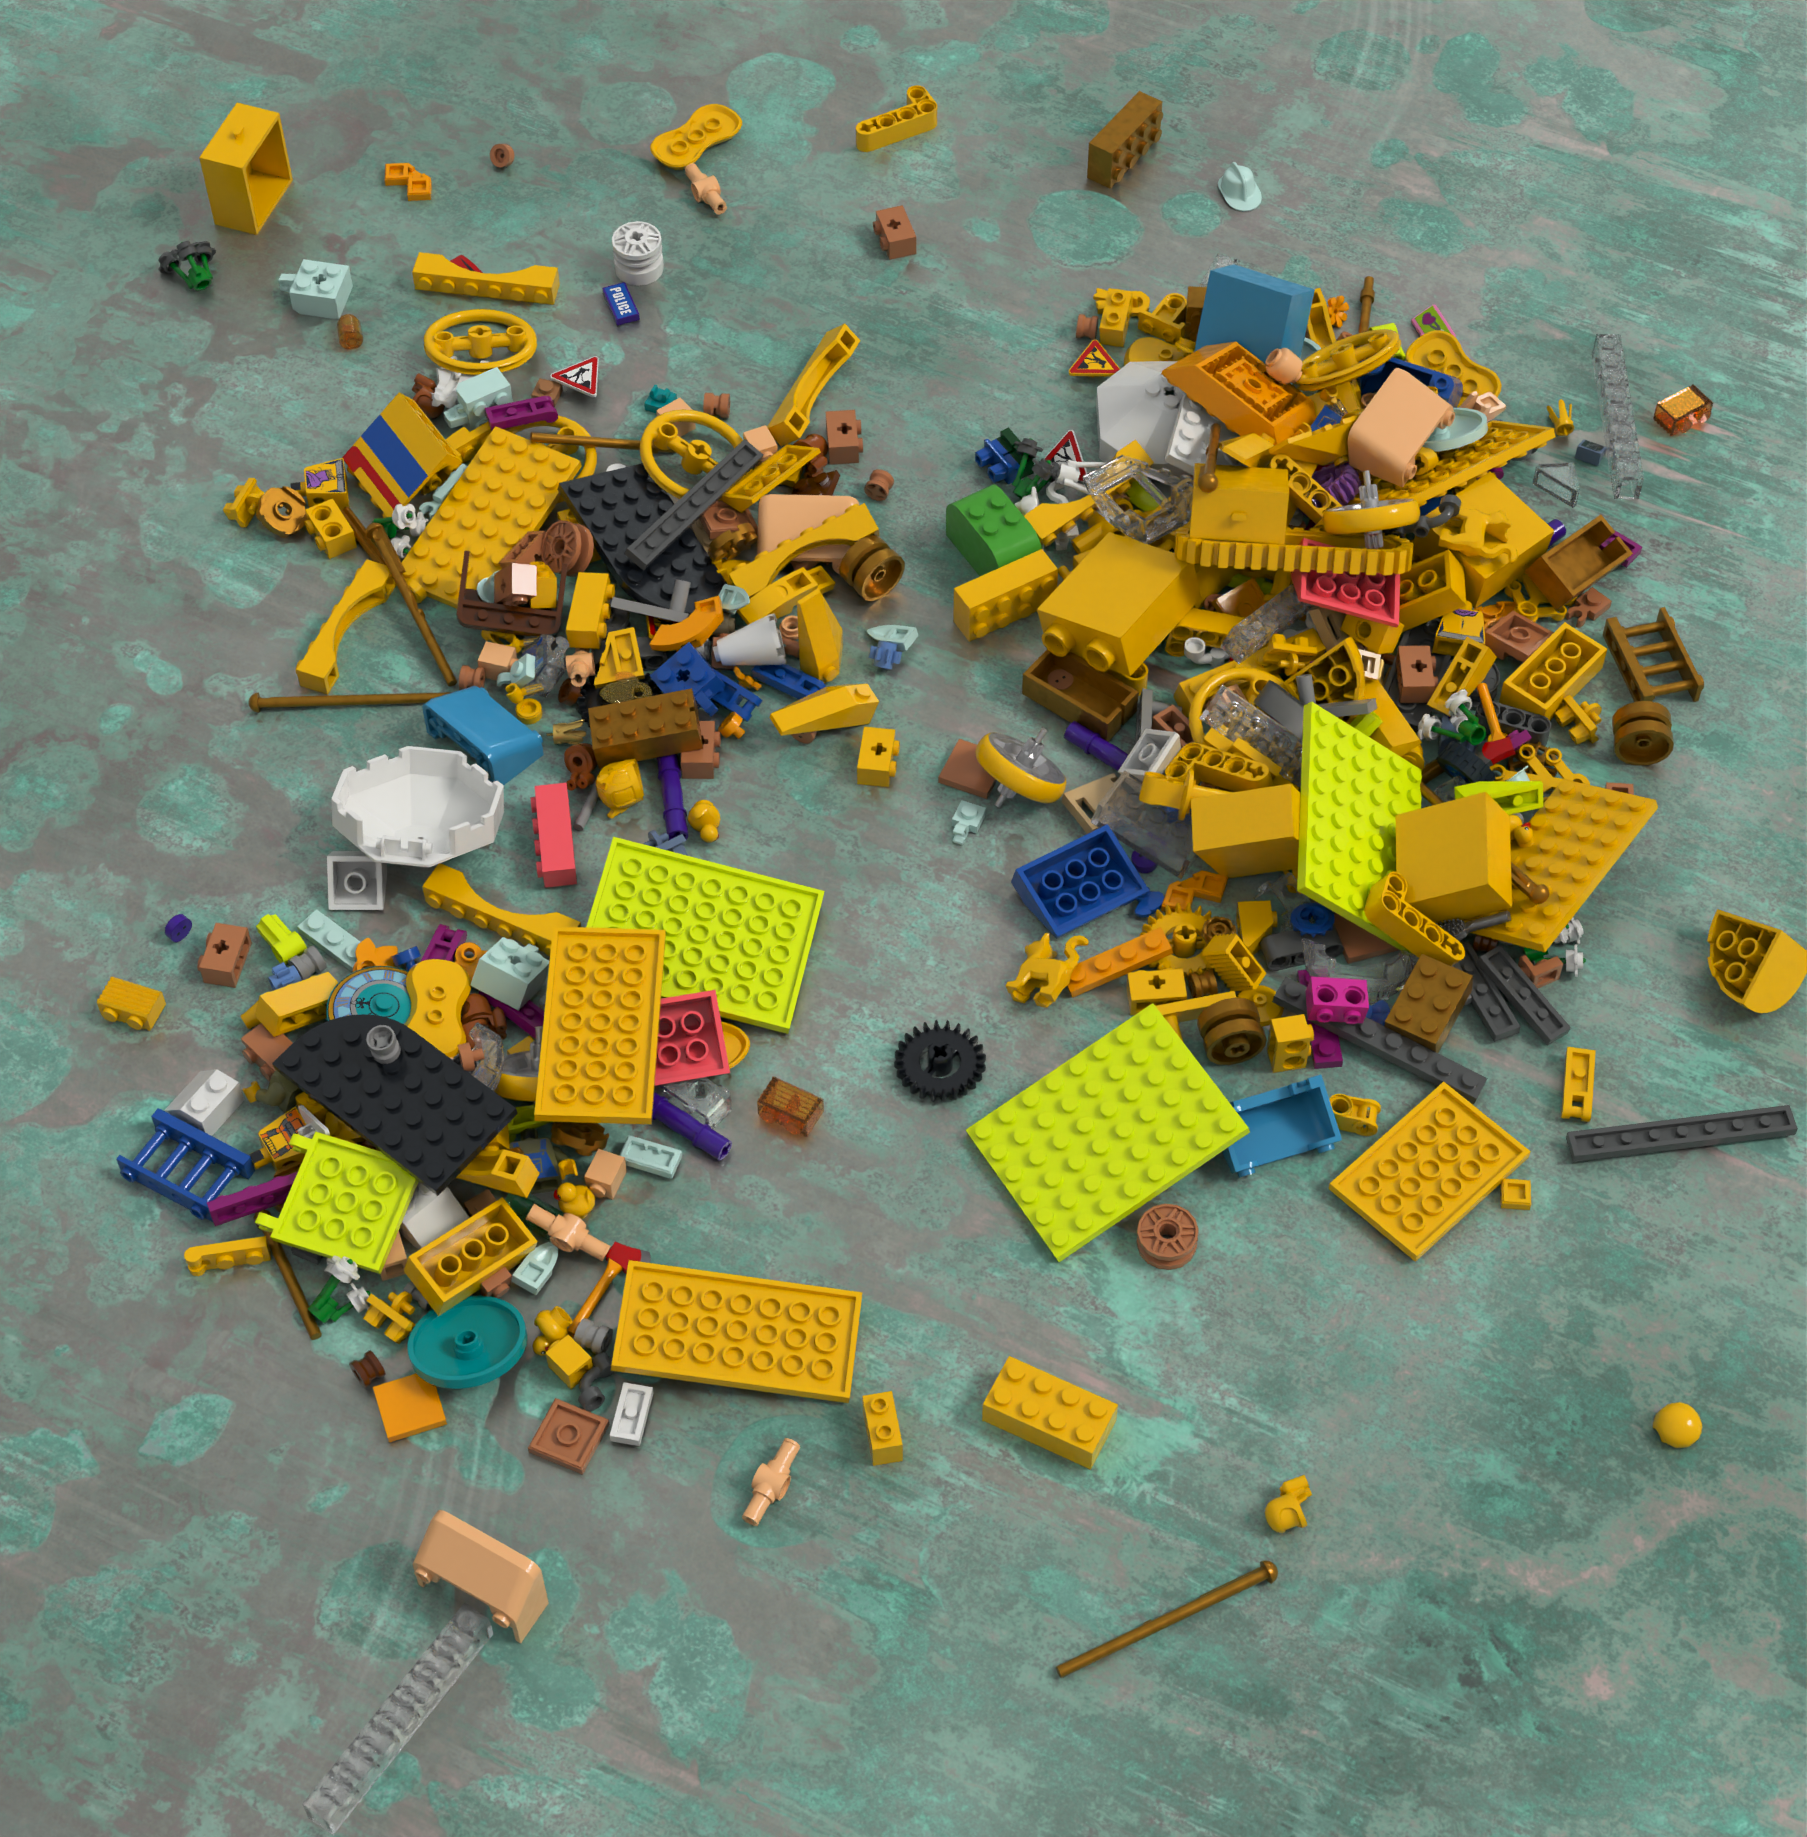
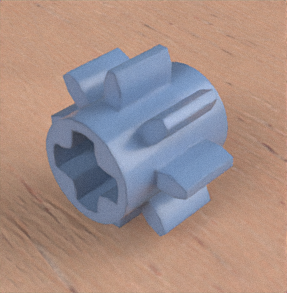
M878 640L877 647L871 646L868 658L874 659L873 666L892 670L893 663L900 664L902 652L896 651L897 644Z
M284 962L272 967L273 975L268 977L273 991L302 981L295 966L286 967Z

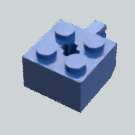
M690 642L684 645L650 675L664 694L692 688L698 709L702 707L710 717L719 711L710 699L723 689L726 684Z

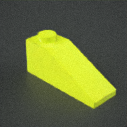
M1479 781L1454 787L1455 800L1487 792L1508 815L1544 807L1543 783L1541 781Z

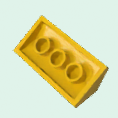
M787 444L740 479L720 499L742 513L816 457L821 451L819 448Z
M1366 680L1363 699L1376 698L1377 709L1373 712L1383 721L1370 738L1401 757L1422 742L1379 680Z

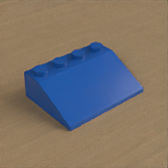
M1108 824L1017 868L1011 880L1023 903L1056 939L1150 891Z

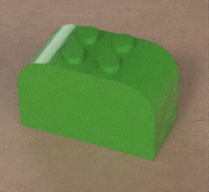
M995 484L947 505L946 536L979 576L1042 549L1038 535L1032 525L1003 490Z

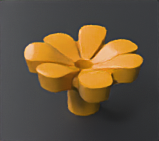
M1342 295L1336 298H1329V306H1327L1331 324L1338 328L1342 327V321L1347 320V314L1344 311L1349 310L1348 303H1343L1344 296Z
M737 666L734 667L733 671L739 681L737 684L745 689L748 687L754 688L757 691L762 687L761 684L755 682L756 680L753 677L746 676Z

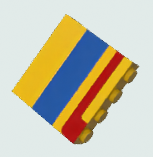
M400 392L342 457L348 465L347 471L355 478H358L360 488L370 494V501L384 512L382 514L383 518L392 517L397 504L406 506L443 463L457 469L463 462L418 404Z

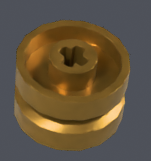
M870 535L857 541L847 551L841 561L839 572L843 580L851 587H854L861 597L867 601H875L887 595L902 578L905 562L879 536Z
M1636 701L1619 708L1612 717L1614 752L1618 759L1627 764L1642 766L1655 764L1667 758L1673 751L1674 745L1673 733L1671 731V714L1668 709L1660 703L1652 701Z
M1246 998L1224 999L1211 1004L1198 1016L1197 1025L1200 1035L1204 1040V1049L1208 1059L1218 1065L1242 1063L1258 1055L1266 1046V1035L1260 1024V1016L1253 1001Z

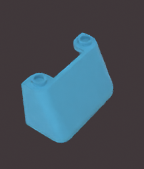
M471 686L435 697L422 706L427 733L435 740L439 737L443 739L446 736L452 739L476 759L477 765L489 773L491 778L488 780L492 783L499 781L505 785L544 755L543 739L540 734L535 730L531 731L490 697L483 687Z
M1322 1075L1230 1102L1249 1127L1250 1133L1226 1148L1222 1153L1231 1173H1238L1240 1178L1256 1173L1254 1167L1316 1148L1318 1153L1335 1149L1334 1143L1341 1141L1342 1138Z

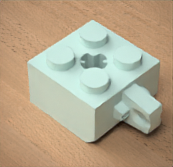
M303 259L297 274H281L279 278L280 290L289 292L292 308L297 313L337 320L341 317L353 287L349 266Z
M498 367L458 383L456 388L458 404L443 412L444 419L450 428L463 425L471 432L487 422L485 408L513 402L511 385Z
M502 937L479 959L470 986L519 1011L543 985L549 969V960L537 953L539 948L530 943L522 947L516 941Z

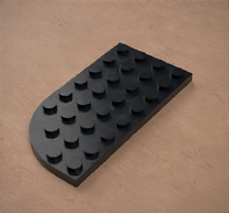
M643 463L559 483L558 492L578 523L590 530L593 536L594 548L614 579L637 602L669 609L676 579L691 582L684 613L691 615L695 610L694 602L718 596L724 584H727L721 573H717V567L715 564H712L711 558L690 527L645 570H642L624 554L634 541L674 505L667 492L659 487L650 477Z
M361 1014L329 1020L300 1036L272 1063L275 1070L437 1196L518 1114L514 1106L469 1072L463 1070L460 1065L415 1031L387 1017ZM378 1025L389 1026L394 1031L401 1048L399 1057L389 1064L377 1062L373 1058L366 1041L368 1032Z

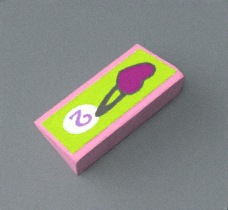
M1435 304L1411 319V323L1420 336L1430 331L1442 330L1456 337Z

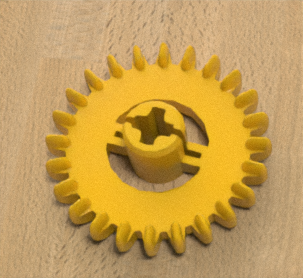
M1177 903L1175 912H1172L1170 907L1166 905L1165 915L1157 909L1155 918L1149 916L1148 924H1143L1140 936L1159 927L1162 928L1166 937L1173 932V938L1168 939L1176 956L1171 954L1148 966L1150 968L1157 967V970L1166 968L1183 969L1184 977L1187 980L1188 975L1191 973L1199 975L1209 969H1212L1214 972L1215 968H1212V964H1209L1206 956H1203L1202 953L1208 945L1202 937V928L1204 922L1211 919V910L1202 916L1201 905L1193 913L1190 903L1187 904L1185 911H1182L1180 904ZM1196 949H1203L1197 956L1186 959L1191 957Z

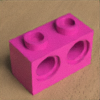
M1311 976L1305 992L1308 1020L1323 1023L1330 1021L1345 1022L1347 1024L1364 1022L1369 1010L1367 980Z

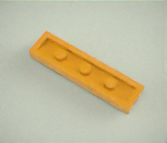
M1159 927L1078 963L1072 972L1067 988L1072 998L1173 954L1172 947L1162 928Z

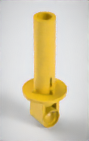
M1188 770L1184 780L1156 772H1145L1139 800L1151 805L1177 808L1178 820L1183 821L1186 813L1188 814L1191 809V799L1233 792L1196 785V779L1193 780L1194 770Z

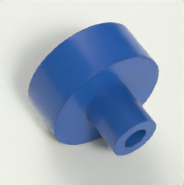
M415 946L391 957L395 967L404 964L406 971H409L415 965L414 959L420 957L421 954L418 947Z

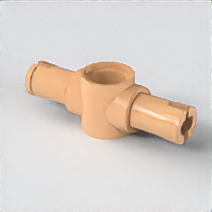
M694 163L687 165L685 174L692 182L691 190L695 200L698 203L704 201L710 205L716 214H723L727 206L720 197L721 190L714 175L708 177L706 174H703Z
M576 648L573 655H566L568 678L571 679V683L574 686L581 687L586 683L588 676H595L594 657L589 648Z
M534 1204L525 1219L548 1231L547 1235L551 1236V1243L566 1252L578 1251L580 1249L603 1261L611 1247L588 1234L589 1230L586 1229L585 1222L573 1214L565 1213L563 1216L560 1214L555 1216Z
M785 1438L774 1459L769 1460L768 1464L762 1463L757 1469L751 1484L753 1497L742 1515V1519L750 1525L757 1527L769 1505L773 1504L775 1499L780 1501L787 1492L791 1481L789 1468L800 1449V1445L794 1440Z

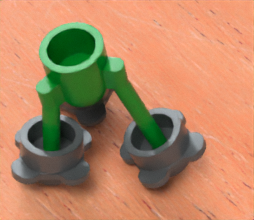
M184 241L176 246L177 249L165 252L159 257L160 267L158 270L161 273L166 271L169 274L176 272L187 283L189 289L194 288L196 291H201L211 285L213 276L209 270L208 262L213 259L216 250L211 248L210 242L203 241L191 244L190 241ZM188 260L191 265L188 276L179 268L181 261ZM195 261L197 263H202L203 268L200 265H196Z
M1023 438L1022 442L1015 441L1014 443L1018 446L1017 453L1023 455L1016 478L1011 484L1015 487L1013 493L1020 499L1030 495L1032 487L1036 488L1038 494L1048 482H1054L1059 468V464L1056 462L1052 463L1044 458L1041 461L1035 459L1037 452H1042L1043 449L1037 447V442L1032 438ZM1028 456H1030L1035 463L1032 471L1036 473V476L1033 480L1028 477L1021 480Z

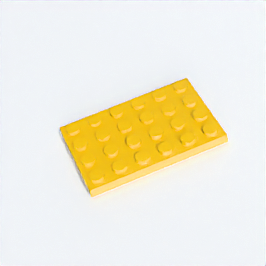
M1442 1082L1329 1184V1190L1416 1262L1500 1185L1504 1178L1506 1179L1529 1158L1531 1151L1448 1084Z

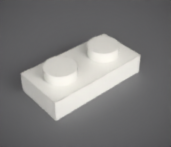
M623 1382L610 1432V1441L640 1446L653 1396V1387Z

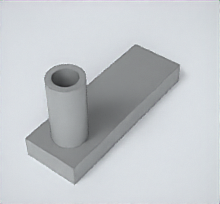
M676 579L669 609L616 597L612 598L611 607L681 622L690 616V614L684 612L691 582Z
M1312 674L1296 676L1299 701L1304 705L1311 701L1316 704ZM1376 698L1317 704L1336 717L1369 714L1377 709Z
M1142 688L1136 712L1135 744L1145 729H1151L1152 717L1171 706V704L1152 701L1153 690ZM1174 705L1180 712H1182L1181 706Z

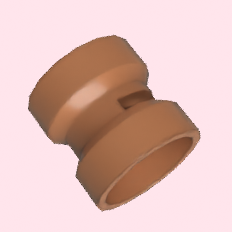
M705 392L703 412L712 416L719 415L721 418H729L730 394L722 393L720 396H715L713 393Z

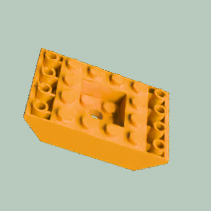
M1236 341L1204 346L1167 367L1161 373L1171 385L1179 387L1190 400L1198 402L1206 409L1209 415L1217 417L1225 423L1227 429L1236 432L1240 436L1251 433L1261 436L1262 433H1265L1276 441L1273 445H1277L1288 438L1294 437V433L1297 431L1296 427L1302 422L1307 423L1311 427L1316 419L1314 404L1310 398L1290 383L1281 385L1267 374L1266 364Z

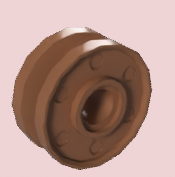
M559 520L550 526L543 538L541 547L542 561L550 567L553 573L561 574L562 564H568L566 576L576 577L578 572L585 571L592 559L594 549L593 536L584 525Z
M1161 1204L1147 1210L1138 1223L1137 1247L1140 1256L1148 1264L1165 1270L1181 1268L1190 1262L1196 1253L1199 1229L1195 1218L1188 1210L1173 1204ZM1171 1235L1173 1238L1165 1239L1162 1236Z

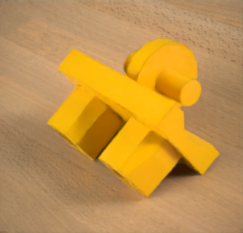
M248 478L245 485H238L234 491L235 501L233 503H226L223 508L229 520H236L240 527L248 526L258 510L259 499L264 494L258 488L257 480L255 478Z
M1273 634L1268 641V650L1264 654L1263 660L1264 663L1277 664L1278 667L1285 668V674L1293 676L1297 670H1302L1310 664L1314 656L1316 657L1317 647H1310L1307 637L1294 638L1291 644H1286L1283 634Z
M1570 694L1563 698L1564 706L1554 713L1558 724L1561 727L1568 725L1572 721L1576 724V726L1568 730L1570 738L1576 745L1586 740H1589L1592 744L1598 741L1599 738L1595 733L1597 731L1596 725L1602 721L1599 717L1602 711L1601 706L1598 703L1589 705L1586 701L1582 702L1579 706Z
M403 1291L399 1295L391 1292L388 1295V1300L393 1302L390 1306L371 1293L366 1300L371 1306L368 1308L363 1319L377 1329L381 1327L387 1317L392 1319V1323L384 1334L400 1344L416 1325L402 1315L404 1312L409 1315L414 1313L415 1307L410 1305L412 1295L407 1291Z

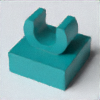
M654 385L644 403L645 410L656 413V410L676 400L677 394L670 392L668 388L663 390Z

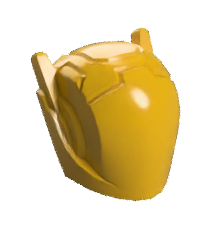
M635 758L608 764L598 773L596 790L600 800L610 808L607 814L608 818L613 819L619 813L622 814L629 807L643 800V785L639 766Z

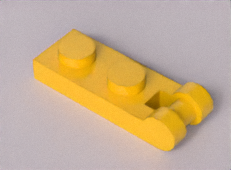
M1567 1046L1561 1108L1562 1119L1575 1117L1581 1118V1121L1590 1122L1596 1050ZM1572 1101L1582 1102V1107L1572 1106Z
M266 1236L190 1247L185 1251L184 1258L190 1273L193 1276H201L206 1270L229 1269L237 1265H257L264 1261H270L271 1251Z

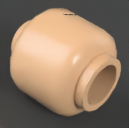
M1288 348L1273 350L1265 361L1267 374L1281 385L1295 383L1302 375V360Z

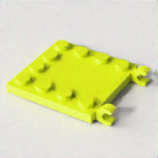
M316 1131L312 1139L293 1133L289 1145L293 1146L292 1150L305 1154V1157L279 1217L276 1218L259 1212L255 1224L259 1225L258 1228L263 1231L272 1232L270 1237L273 1241L330 1259L334 1255L341 1259L345 1256L352 1259L359 1268L381 1274L419 1181L381 1151Z

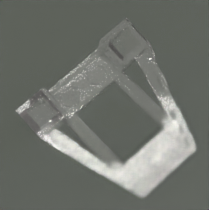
M1121 455L1083 475V482L1087 491L1104 518L1125 535L1142 543L1151 544L1190 521L1193 478L1182 474L1180 477L1171 475V471L1161 468L1159 471L1148 467L1147 462ZM1134 477L1163 509L1146 518H1142L1131 509L1124 512L1105 491ZM1148 477L1172 486L1170 487L1171 502Z

